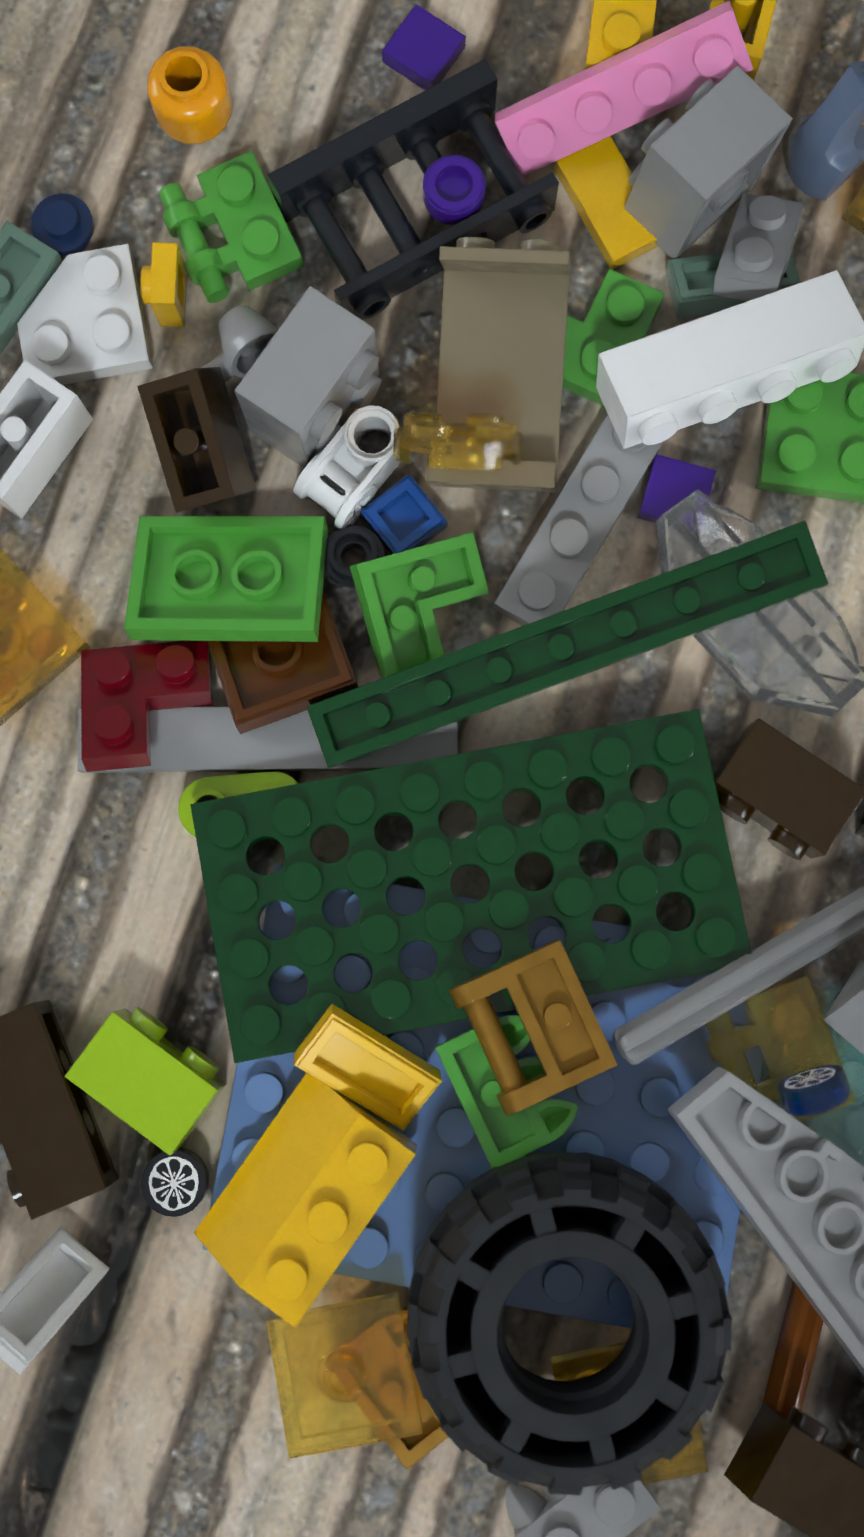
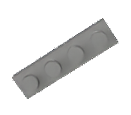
M607 414L494 602L493 609L522 626L564 611L664 441L655 445L640 443L623 449Z

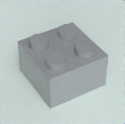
M738 65L718 84L712 79L703 83L686 104V113L675 123L667 118L650 133L641 148L646 153V156L628 179L632 189L624 209L657 239L656 244L671 259L679 258L741 199L743 193L747 194L756 185L793 120Z
M309 286L234 390L249 431L305 468L313 457L332 440L354 409L368 406L378 392L381 379L378 377L379 357L377 355L375 328Z

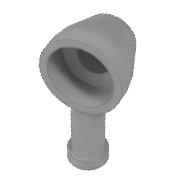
M243 305L229 310L221 318L218 325L223 353L202 368L221 367L225 382L234 376L244 378L278 331V328L270 320L249 306Z

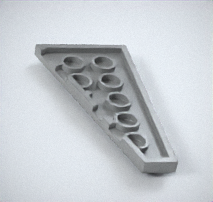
M718 1066L667 1110L864 1376V1166L735 1075Z

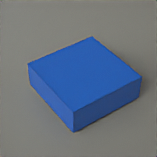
M410 474L360 511L363 520L379 537L390 554L423 546L447 528V520Z

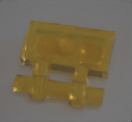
M801 975L766 988L744 1001L743 1004L751 1023L735 1028L729 1011L706 1023L711 1038L706 1040L705 1043L712 1061L719 1060L723 1069L735 1075L772 1102L777 1103L781 1101L784 1110L798 1121L804 1122L856 1102L826 1022L823 1020V1014L808 976ZM756 1045H760L772 1079L756 1084L744 1051ZM820 1068L835 1069V1074L831 1078H829L831 1075L824 1074L832 1073V1070L824 1071L825 1069ZM819 1069L814 1071V1073L817 1072L814 1074L815 1079H827L821 1083H818L820 1082L819 1080L810 1079L807 1084L812 1086L798 1089H789L784 1085L789 1078H791L789 1081H803L799 1079L802 1077L793 1076L800 1074L801 1076L809 1077L810 1071H805ZM805 1080V1082L802 1084L799 1083L795 1085L794 1087L804 1086L807 1080ZM798 1081L790 1082V1083H788V1085H789V1086H792V1085H794V1084H796V1083H799V1082H798Z

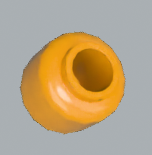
M179 46L168 50L153 63L147 77V94L160 128L172 139L184 144H202L215 139L226 128L232 113V98L221 64L208 51L195 46Z

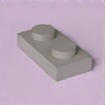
M742 194L715 274L713 295L750 301L780 290L800 226L804 203L782 200L775 196Z

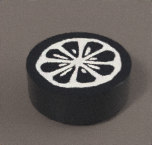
M179 1148L171 1156L164 1151L160 1152L147 1164L141 1179V1190L147 1204L157 1213L169 1217L182 1216L191 1212L203 1200L209 1187V1173L206 1164L198 1154L186 1148Z

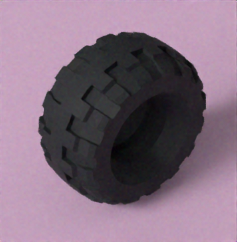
M547 1151L524 1155L523 1158L499 1167L495 1166L470 1181V1184L450 1203H447L431 1226L417 1256L409 1288L407 1333L413 1370L424 1400L427 1399L437 1416L441 1429L462 1452L468 1450L485 1463L489 1473L518 1486L519 1482L523 1483L524 1481L546 1486L549 1494L581 1495L583 1487L608 1483L611 1484L612 1490L643 1479L640 1471L662 1457L671 1461L693 1439L690 1432L706 1410L712 1412L724 1384L721 1375L726 1352L731 1350L732 1317L728 1309L725 1292L726 1283L716 1256L696 1222L669 1192L643 1173L611 1158L586 1152L566 1153ZM569 1257L594 1260L606 1266L622 1281L631 1299L634 1318L633 1326L622 1351L607 1367L583 1379L557 1381L546 1379L527 1371L514 1360L503 1337L502 1314L510 1290L527 1272L545 1262Z

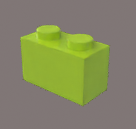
M139 1007L132 1014L126 1009L113 1011L64 1077L171 1156L181 1148L227 1084L215 1076L220 1067L204 1053L192 1046H188L182 1052L166 1040L163 1036L168 1031V1028L150 1013Z

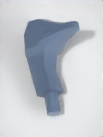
M864 61L852 62L821 106L814 113L800 117L788 136L787 172L793 183L806 195L826 201L864 162V125H861L864 120Z

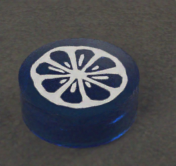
M823 1065L809 1068L786 1077L777 1085L785 1112L793 1116H808L830 1110L845 1102L851 1093L843 1067L839 1065Z

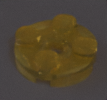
M410 412L404 414L403 427L394 430L393 458L399 462L410 464L412 451L428 454V467L455 470L502 468L503 455L513 465L522 462L523 434L515 431L516 425L504 423L505 416L500 414L470 413L467 414L466 424L442 422L441 414Z

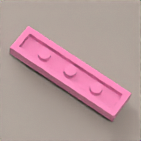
M730 0L496 112L495 123L522 174L525 176L689 100L707 80L712 79L718 84L737 65L745 73L753 70Z

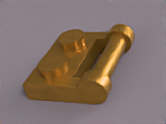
M558 939L448 990L456 1008L464 1007L500 1086L501 1092L497 1094V1098L505 1115L521 1111L618 1065L565 949ZM505 988L508 990L545 1071L532 1079L526 1080L488 997Z

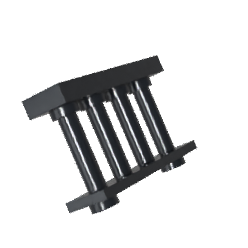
M486 59L268 174L271 192L285 222L299 215L308 217L346 284L334 290L336 303L361 320L376 316L387 308L391 298L443 271V266L439 260L440 246L456 247L457 239L464 237H480L497 242L517 230L521 233H528L543 225L550 218L552 212L555 211L559 182L554 173L552 172L529 185L489 118L496 109L497 77ZM458 130L469 132L507 197L421 242L383 177L385 169L407 158L408 160H416L425 175L429 166L442 157L436 147L439 140ZM352 187L362 188L400 254L370 271H367L329 205L331 198Z

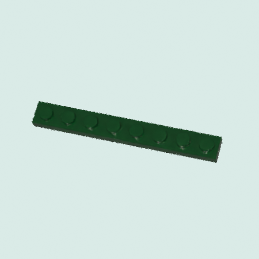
M806 520L312 704L307 706V710L328 768L335 767L826 587L829 583Z

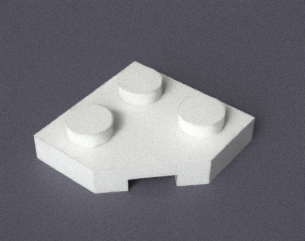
M129 244L68 254L17 323L23 361L26 360L62 385L153 369L134 258Z

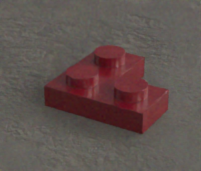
M173 641L81 650V760L86 772L151 766L150 711L213 705L211 657L207 641Z

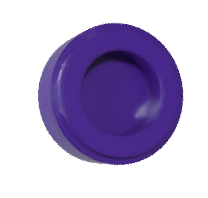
M448 155L437 159L429 166L423 178V200L426 209L435 219L446 224H457L481 210L485 198V178L482 170L474 161L460 155Z

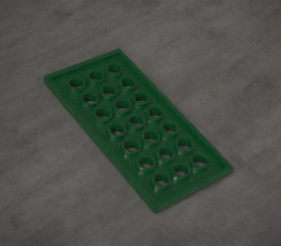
M699 709L190 804L234 1064L295 1052L331 1004L339 1007L382 1035L469 1019L464 1007L456 1008L448 990L473 977L484 974L534 951L528 942V929L533 921L542 917L552 918L562 926L565 934L563 947L586 996L714 972L745 954H752ZM650 768L661 775L665 789L660 800L646 803L638 800L633 795L630 789V777L635 770ZM589 780L598 786L602 794V804L598 811L593 814L583 815L570 808L566 800V791L572 782ZM518 791L527 792L537 800L539 816L533 824L518 827L507 821L502 811V804L504 799L511 793ZM461 803L470 807L474 812L477 824L475 830L469 836L462 839H454L444 834L438 822L439 815L450 804ZM390 815H399L406 818L413 828L411 842L405 848L398 851L384 849L375 838L378 823ZM326 827L339 828L349 838L348 852L341 860L334 863H325L318 860L312 850V842L315 835ZM662 830L674 837L678 846V854L671 865L657 866L645 857L643 841L649 832ZM263 839H274L280 842L285 851V860L282 867L271 875L257 874L249 864L251 848L255 843ZM591 842H600L612 850L615 857V866L608 877L596 879L583 872L579 864V854L583 846ZM528 854H537L549 862L552 869V878L547 887L542 890L531 891L518 883L515 876V866L521 857ZM465 866H474L481 869L488 878L489 889L486 896L475 903H466L459 900L451 889L453 874ZM401 878H411L418 881L425 891L423 906L419 911L411 915H400L394 912L387 902V893L390 886ZM338 890L353 892L361 903V912L358 919L348 927L339 928L332 926L324 916L323 908L327 897ZM675 893L681 895L690 905V921L680 931H672L665 928L657 918L656 907L661 897L665 894ZM275 902L289 904L296 914V926L293 932L288 937L280 940L268 938L260 927V916L263 910ZM612 905L618 907L627 917V932L617 943L604 942L593 931V915L602 906ZM484 929L491 931L500 941V957L490 967H475L464 956V940L475 930ZM420 941L429 944L437 955L438 963L436 970L430 977L424 980H412L406 977L399 966V956L402 949L412 942ZM349 954L365 956L370 961L373 969V977L370 984L364 990L356 993L343 990L335 978V969L338 962ZM285 966L298 967L304 972L308 981L306 995L301 1001L293 1005L279 1002L271 990V981L274 974ZM507 988L488 996L496 1013L516 1010Z

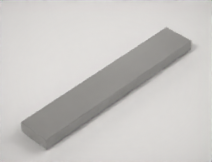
M184 707L150 711L151 766L86 772L81 760V708H78V771L81 773L364 771L458 754L457 722L338 766L328 768L308 710L240 734L235 726L229 707Z

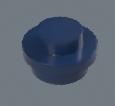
M60 193L45 198L37 205L32 215L31 227L36 239L56 250L60 256H67L68 254L82 252L87 247L93 236L94 220L88 206L80 198L71 194Z

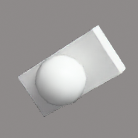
M62 1227L51 1236L0 1293V1358L19 1375L24 1372L52 1337L57 1334L58 1330L110 1269Z

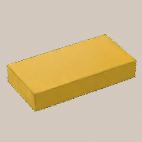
M611 136L554 162L553 170L611 270L658 247L656 244L657 239L624 209L632 186L628 183L632 172Z
M334 1004L329 1006L294 1053V1065L402 1131H404L442 1082L439 1069Z

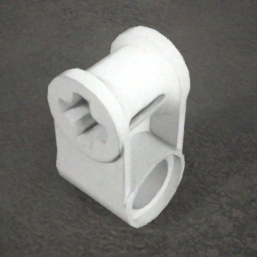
M368 405L357 409L349 416L348 420L327 446L306 465L294 485L293 493L301 499L309 497L335 517L334 525L340 530L348 525H353L360 518V511L371 503L375 493L398 467L403 458L404 446L397 419L389 410L381 406ZM373 430L382 431L391 438L388 446L375 454L366 453L358 447L361 437Z

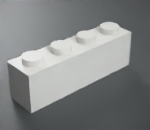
M836 270L599 353L596 389L623 449L640 443L655 445L669 439L677 430L699 422L714 424L728 418L737 409L761 400L764 403L777 402L790 395L798 387L818 380L825 383L833 382L846 376L857 367L864 348V321Z

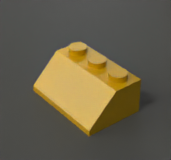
M306 1073L196 1228L194 1234L241 1289L290 1325L296 1327L416 1155L417 1144L378 1115Z

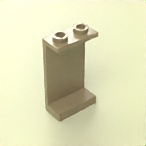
M480 237L459 238L456 241V247L440 246L439 260L444 269L434 456H428L427 482L435 487L556 493L571 269L570 251H558V243L540 239L521 241L520 249L494 248L495 242L493 240Z

